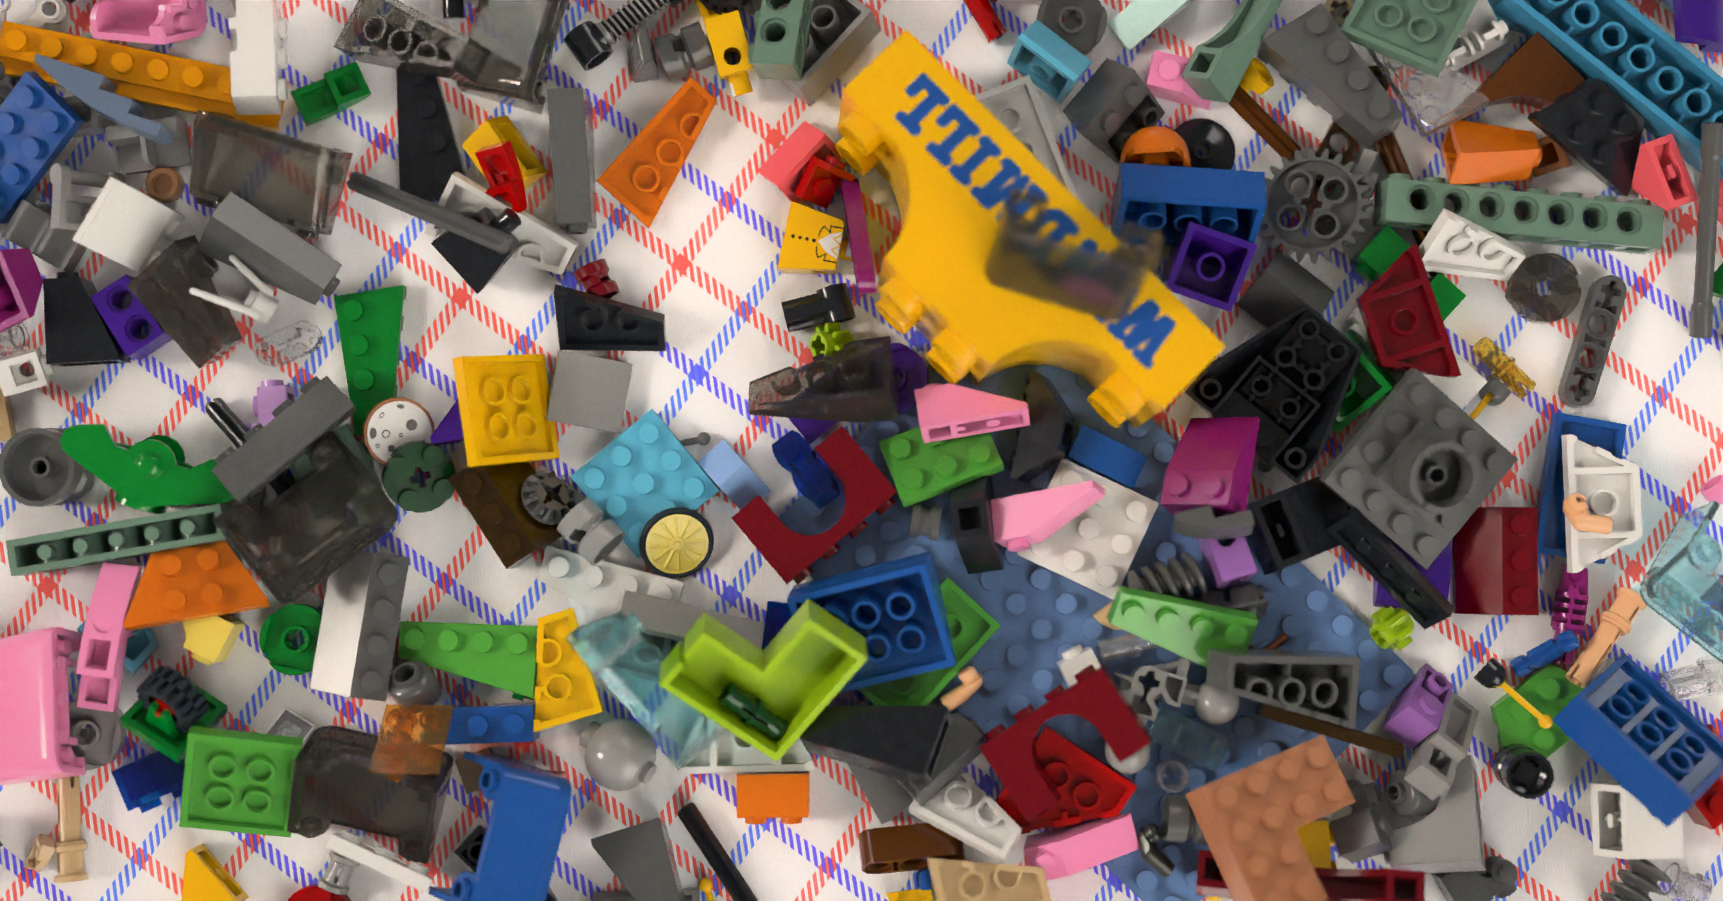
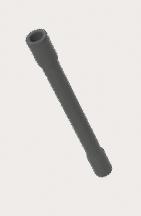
M1723 122L1702 123L1700 195L1693 303L1691 304L1689 336L1694 338L1712 337L1714 313L1712 298L1721 158L1723 156Z

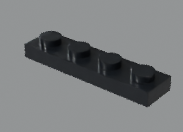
M1356 507L1330 521L1326 530L1424 629L1451 617L1455 607Z

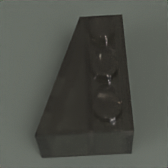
M193 235L174 241L132 280L127 287L200 369L219 361L242 340V337L229 308L191 294L189 291L190 288L194 287L219 296L211 280L214 277L210 267L205 266L197 249L199 243L196 236Z

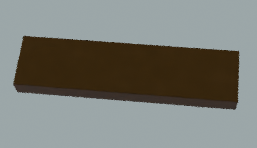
M1258 702L1255 711L1256 715L1320 735L1324 734V736L1400 759L1405 748L1403 744L1390 739L1262 702Z

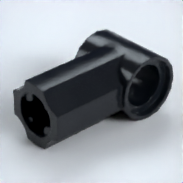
M847 283L830 285L817 290L815 294L781 302L788 332H795L824 323H843L856 318Z

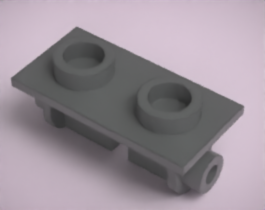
M1254 583L1228 588L1230 601L1224 600L1222 589L1210 591L1207 594L1199 593L1196 595V598L1190 599L1192 601L1256 613L1258 619L1265 615L1269 603L1268 598L1264 599L1262 586H1255Z

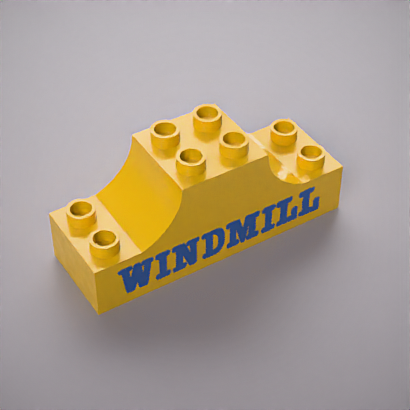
M907 29L842 90L837 127L838 132L843 137L835 144L836 150L845 162L862 176H865L874 167L890 183L899 209L900 237L894 247L884 257L876 287L881 298L874 304L875 308L900 334L905 335L915 326L931 342L932 349L925 354V357L935 371L948 383L956 385L966 377L977 387L985 379L1008 368L1022 365L1055 366L1082 375L1095 388L1087 397V401L1104 421L1118 428L1127 420L1136 429L1162 411L1226 347Z

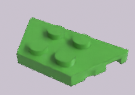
M1550 663L1539 669L1537 668L1513 688L1542 714L1550 715L1552 719L1583 690V688L1574 685L1565 677L1567 671ZM1508 693L1490 706L1493 722L1498 728L1497 740L1500 750L1510 744H1522L1548 758L1571 739L1554 722L1548 729L1540 727L1538 719Z

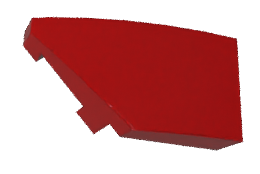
M506 141L482 147L475 152L487 182L491 186L487 189L486 194L493 198L499 196L513 205L512 210L517 213L524 211L527 208L525 188L511 142Z

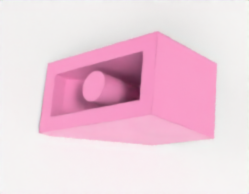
M1155 50L1148 61L1143 81L1155 98L1209 110L1211 100L1201 99L1181 77L1190 58Z

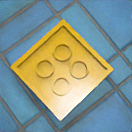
M544 354L461 356L452 359L468 467L546 461L560 458L555 422L545 420L550 388Z

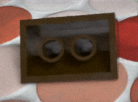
M530 462L476 467L467 466L448 479L506 569H514L545 549L547 545H551L563 537L557 531L559 524L548 525L539 522L528 513L523 504L521 496L522 486L530 475L536 473ZM549 492L545 496L546 499L543 503L546 504L548 501L553 500Z

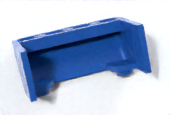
M465 751L463 758L484 766L479 778V786L482 795L486 799L493 801L476 873L464 871L457 876L451 888L430 886L428 894L442 901H545L571 801L572 789L570 782L565 777L511 757Z

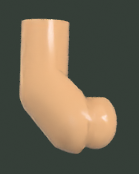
M1573 493L1563 501V512L1576 530L1609 534L1611 532L1612 518L1591 514L1585 502L1587 498L1584 495Z
M967 666L962 669L958 674V678L962 683L939 698L943 706L948 708L949 713L968 701L982 686V675L977 673L975 667Z

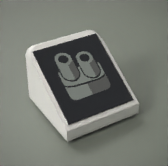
M285 707L265 734L303 738V749L317 725L289 707Z

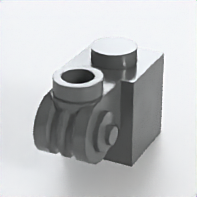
M1354 779L1347 780L1346 782L1356 802L1348 805L1352 808L1351 814L1330 821L1339 856L1355 863L1392 850L1390 837L1393 836V830L1387 817L1380 814L1378 804L1383 799L1375 782L1363 784Z
M1493 855L1485 860L1486 871L1482 874H1479L1478 871L1431 873L1446 901H1491L1495 895L1497 898H1504L1517 890L1514 884L1517 879L1516 866L1500 856Z

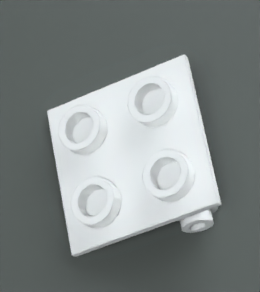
M1488 0L1477 1L1441 70L1444 77L1509 43L1505 35L1509 32L1508 27L1503 20L1498 21Z

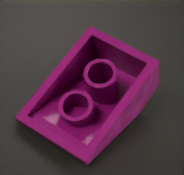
M1258 417L1191 418L1166 469L1160 504L1173 516L1175 513L1207 505L1211 506L1214 518L1246 511L1260 419Z

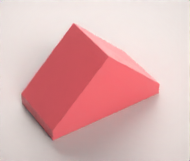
M1673 134L1640 145L1631 189L1666 211L1699 199Z

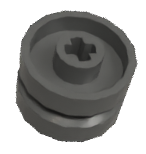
M29 428L16 433L5 443L0 454V480L3 488L14 500L26 506L65 505L80 500L91 490L96 476L67 455L61 447V435L67 428Z

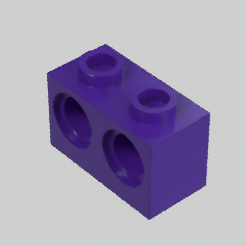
M125 274L89 298L126 356L142 360L175 339L176 336L170 329L173 326V322L162 308L156 309L153 306L151 298L155 295L148 283L143 279L139 280ZM127 293H131L132 303L128 308L123 309L122 299ZM146 322H149L151 332L148 337L142 339L140 335L141 327Z

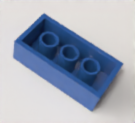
M1121 163L1111 205V233L1123 243L1174 246L1187 223L1192 221L1255 243L1267 207L1265 173L1247 170Z

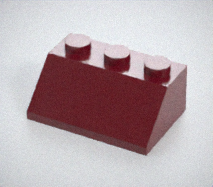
M1478 507L1453 537V606L1455 607L1453 613L1538 615L1537 507Z

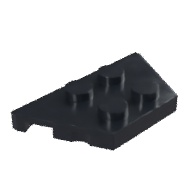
M1588 78L1577 85L1572 92L1560 95L1553 100V104L1541 111H1534L1527 117L1530 122L1617 195L1627 196L1629 194L1645 119L1598 78Z

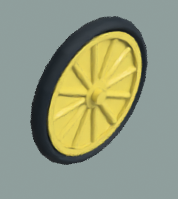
M684 507L665 509L655 514L643 528L639 542L640 554L646 566L654 573L667 578H683L696 573L706 564L713 550L714 536L708 521L694 510Z

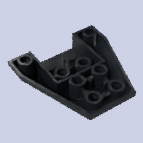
M1305 305L1208 364L1185 393L1211 418L1258 417L1260 423L1255 454L1271 467L1298 484L1322 455L1363 349L1309 306Z

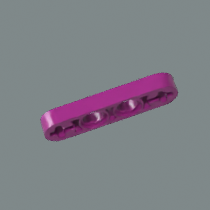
M854 179L853 183L848 180H841V194L858 295L876 293L875 271L859 179Z

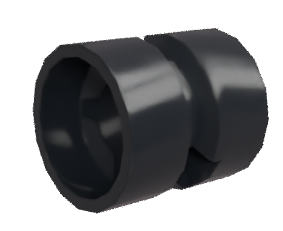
M1510 744L1505 746L1496 754L1493 761V772L1496 779L1504 787L1525 799H1535L1543 796L1553 784L1554 770L1550 761L1542 754L1525 745Z

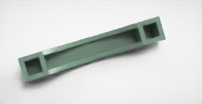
M1242 0L1237 11L1224 28L1211 39L1195 48L1181 77L1201 99L1230 103L1283 0Z

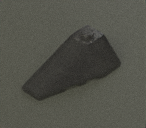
M891 337L855 340L844 344V350L827 357L824 356V353L812 357L814 362L795 369L788 366L750 381L749 414L855 423L899 419L898 384Z

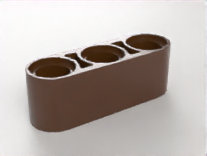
M929 823L872 828L859 834L861 869L866 874H886L929 869L927 858L965 861L966 859L964 842Z

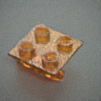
M386 704L369 772L387 774L386 779L393 782H400L402 776L406 774L439 775L454 706Z

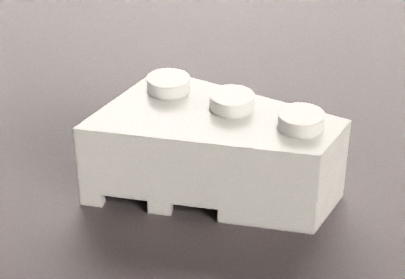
M231 0L233 17H228L229 29L233 30V51H230L231 97L237 115L281 114V101L288 99L287 81L282 79V70H288L287 49L282 48V39H288L287 18H281L276 0Z

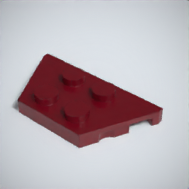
M1417 244L1410 246L1356 299L1378 367L1407 372L1410 368H1414L1422 374L1447 378L1461 376Z

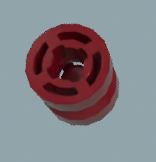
M605 259L590 262L573 273L577 283L583 285L586 293L610 299L620 292L616 281L611 280L608 275L610 269Z

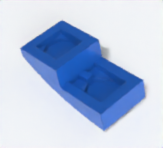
M1082 425L1067 456L1069 459L1095 470L1100 475L1132 490L1148 458L1142 453L1085 425Z

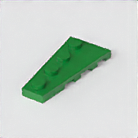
M404 285L334 296L349 398L357 410L352 414L356 436H362V425L366 414L376 403L397 397V369L400 366L401 355L399 347L404 323V316H402L404 299H406L407 287Z

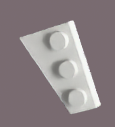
M1446 209L1442 210L1418 248L1425 270L1428 272H1441L1509 281L1526 257L1521 246Z
M961 771L923 806L915 799H913L909 806L910 814L1003 864L1021 836V827L975 784V780L967 772Z

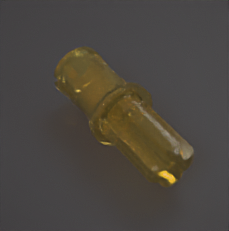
M1483 337L1473 346L1472 352L1493 371L1492 376L1500 378L1519 399L1525 397L1527 393L1525 388L1518 382L1530 392L1534 389L1537 383L1515 364L1516 358L1513 356L1508 357L1489 337Z

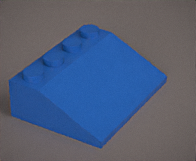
M930 551L794 585L786 598L792 616L809 599L866 638L868 659L838 693L955 666L957 663L941 587Z
M1625 653L1578 693L1552 720L1561 728L1566 736L1573 739L1590 755L1595 763L1602 766L1618 781L1624 790L1631 793L1647 808L1653 817L1660 820L1666 827H1669L1690 808L1723 774V741Z

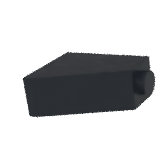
M57 272L56 278L43 279L46 364L58 367L131 363V358L126 356L89 298L98 292L93 281L79 277L78 272Z

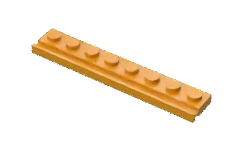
M3 21L0 35V61L5 67V75L21 78L26 71H35L47 84L61 86L34 61L36 54L102 74L117 86L115 94L133 99L138 103L279 131V121L283 113L285 100L281 101V114L237 115L231 97L230 67Z

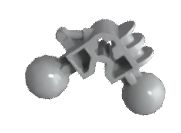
M1184 657L1164 665L1160 663L1154 666L1145 665L1137 667L1130 676L1116 672L1113 673L1121 678L1119 688L1145 727L1147 720H1156L1158 708L1154 701L1159 698L1163 704L1180 708L1181 703L1193 706L1197 715L1211 725L1228 723L1239 710V697L1237 695L1208 686L1206 682L1201 686L1188 683V678L1186 677L1191 661ZM1150 672V679L1155 681V686L1148 687L1146 692H1144L1143 684L1138 682L1139 676H1146ZM1106 743L1105 757L1113 770L1121 774H1134L1141 771L1147 765L1151 749L1148 744L1124 761L1119 762Z

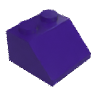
M1189 221L1170 253L1160 282L1171 292L1232 312L1257 244Z

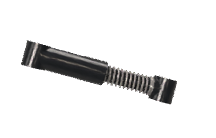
M684 0L627 1V6L622 4L623 9L617 8V13L612 11V16L607 15V20L602 18V21H598L596 24L592 21H586L576 26L566 35L564 42L583 69L586 71L591 70L610 57L613 52L611 47L616 44L617 38L621 40L620 36L626 37L627 31L631 33V28L636 29L637 24L639 26L642 25L641 21L647 22V17L652 19L651 14L657 15V10L662 12L661 7L667 8L666 4L674 8Z

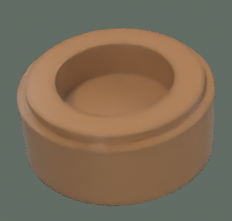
M165 166L153 169L145 181L147 193L162 203L177 201L182 196L185 188L182 176L177 171Z

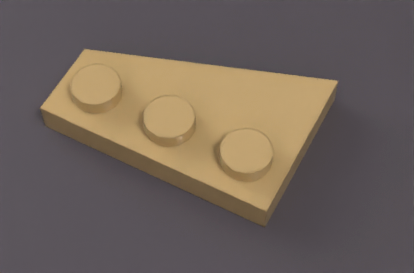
M927 858L937 901H1052L1043 867Z

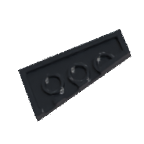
M429 54L396 64L400 190L432 202L441 198L454 172L457 171L466 177L467 175L433 57Z

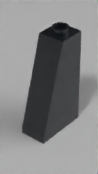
M826 706L800 737L807 752L929 787L952 719L948 708L944 706Z

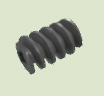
M1188 553L1181 554V564L1174 557L1168 558L1167 569L1161 562L1154 563V574L1147 566L1141 567L1140 578L1134 571L1127 572V587L1171 595L1181 598L1180 591L1184 590L1189 598L1192 599L1194 598V587L1198 586L1203 594H1207V587L1201 569Z
M1627 859L1626 864L1632 872L1619 869L1617 874L1623 883L1611 880L1608 885L1614 892V895L1602 892L1600 897L1603 901H1653L1648 895L1650 892L1659 895L1664 893L1657 882L1662 881L1671 884L1672 880L1667 874L1646 859Z

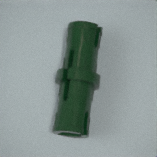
M732 682L728 683L719 694V703L724 704L740 715L741 721L747 726L754 725L774 741L779 740L785 734L788 728L787 721L766 708V703L760 698L753 699Z

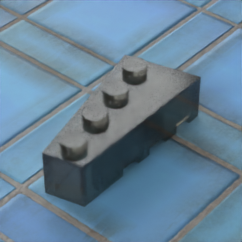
M358 0L333 46L358 62L469 83H476L492 53L469 36L399 0Z

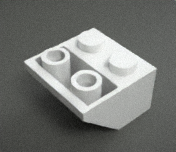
M1616 779L1591 783L1593 856L1621 859L1684 858L1682 815L1669 827H1666L1660 820L1653 817L1647 808L1631 793L1624 790Z

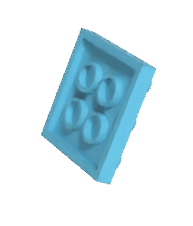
M650 409L570 476L586 497L591 498L604 511L605 520L612 519L625 532L623 541L637 558L641 557L639 542L642 530L655 514L674 507H684L696 511L720 491L654 409Z

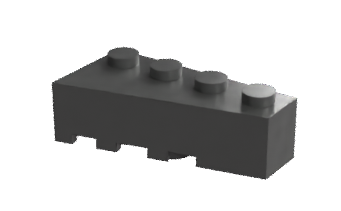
M1322 3L1262 39L1257 57L1265 64L1269 63L1279 71V76L1289 84L1293 83L1304 92L1312 104L1316 107L1319 105L1330 114L1332 120L1363 147H1370L1397 129L1403 117L1402 112Z
M1208 649L1206 685L1230 694L1355 729L1360 657L1340 651Z

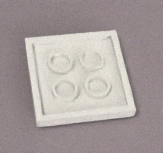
M1063 458L1059 461L1047 489L1093 480L1105 488V496L1042 543L1029 545L1028 550L1017 552L1016 555L1114 600L1117 589L1122 585L1159 503Z

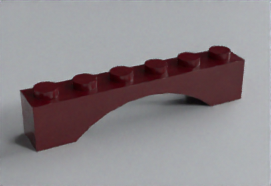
M1199 850L1196 895L1232 899L1211 851ZM1313 867L1328 898L1325 901H1425V872L1391 868L1327 869Z

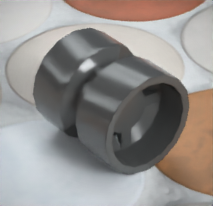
M699 21L680 28V33L677 36L669 32L653 39L669 82L688 76L689 69L691 68L698 72L716 65Z
M1166 794L1163 801L1161 819L1163 840L1185 843L1188 838H1191L1195 844L1208 845L1186 796Z

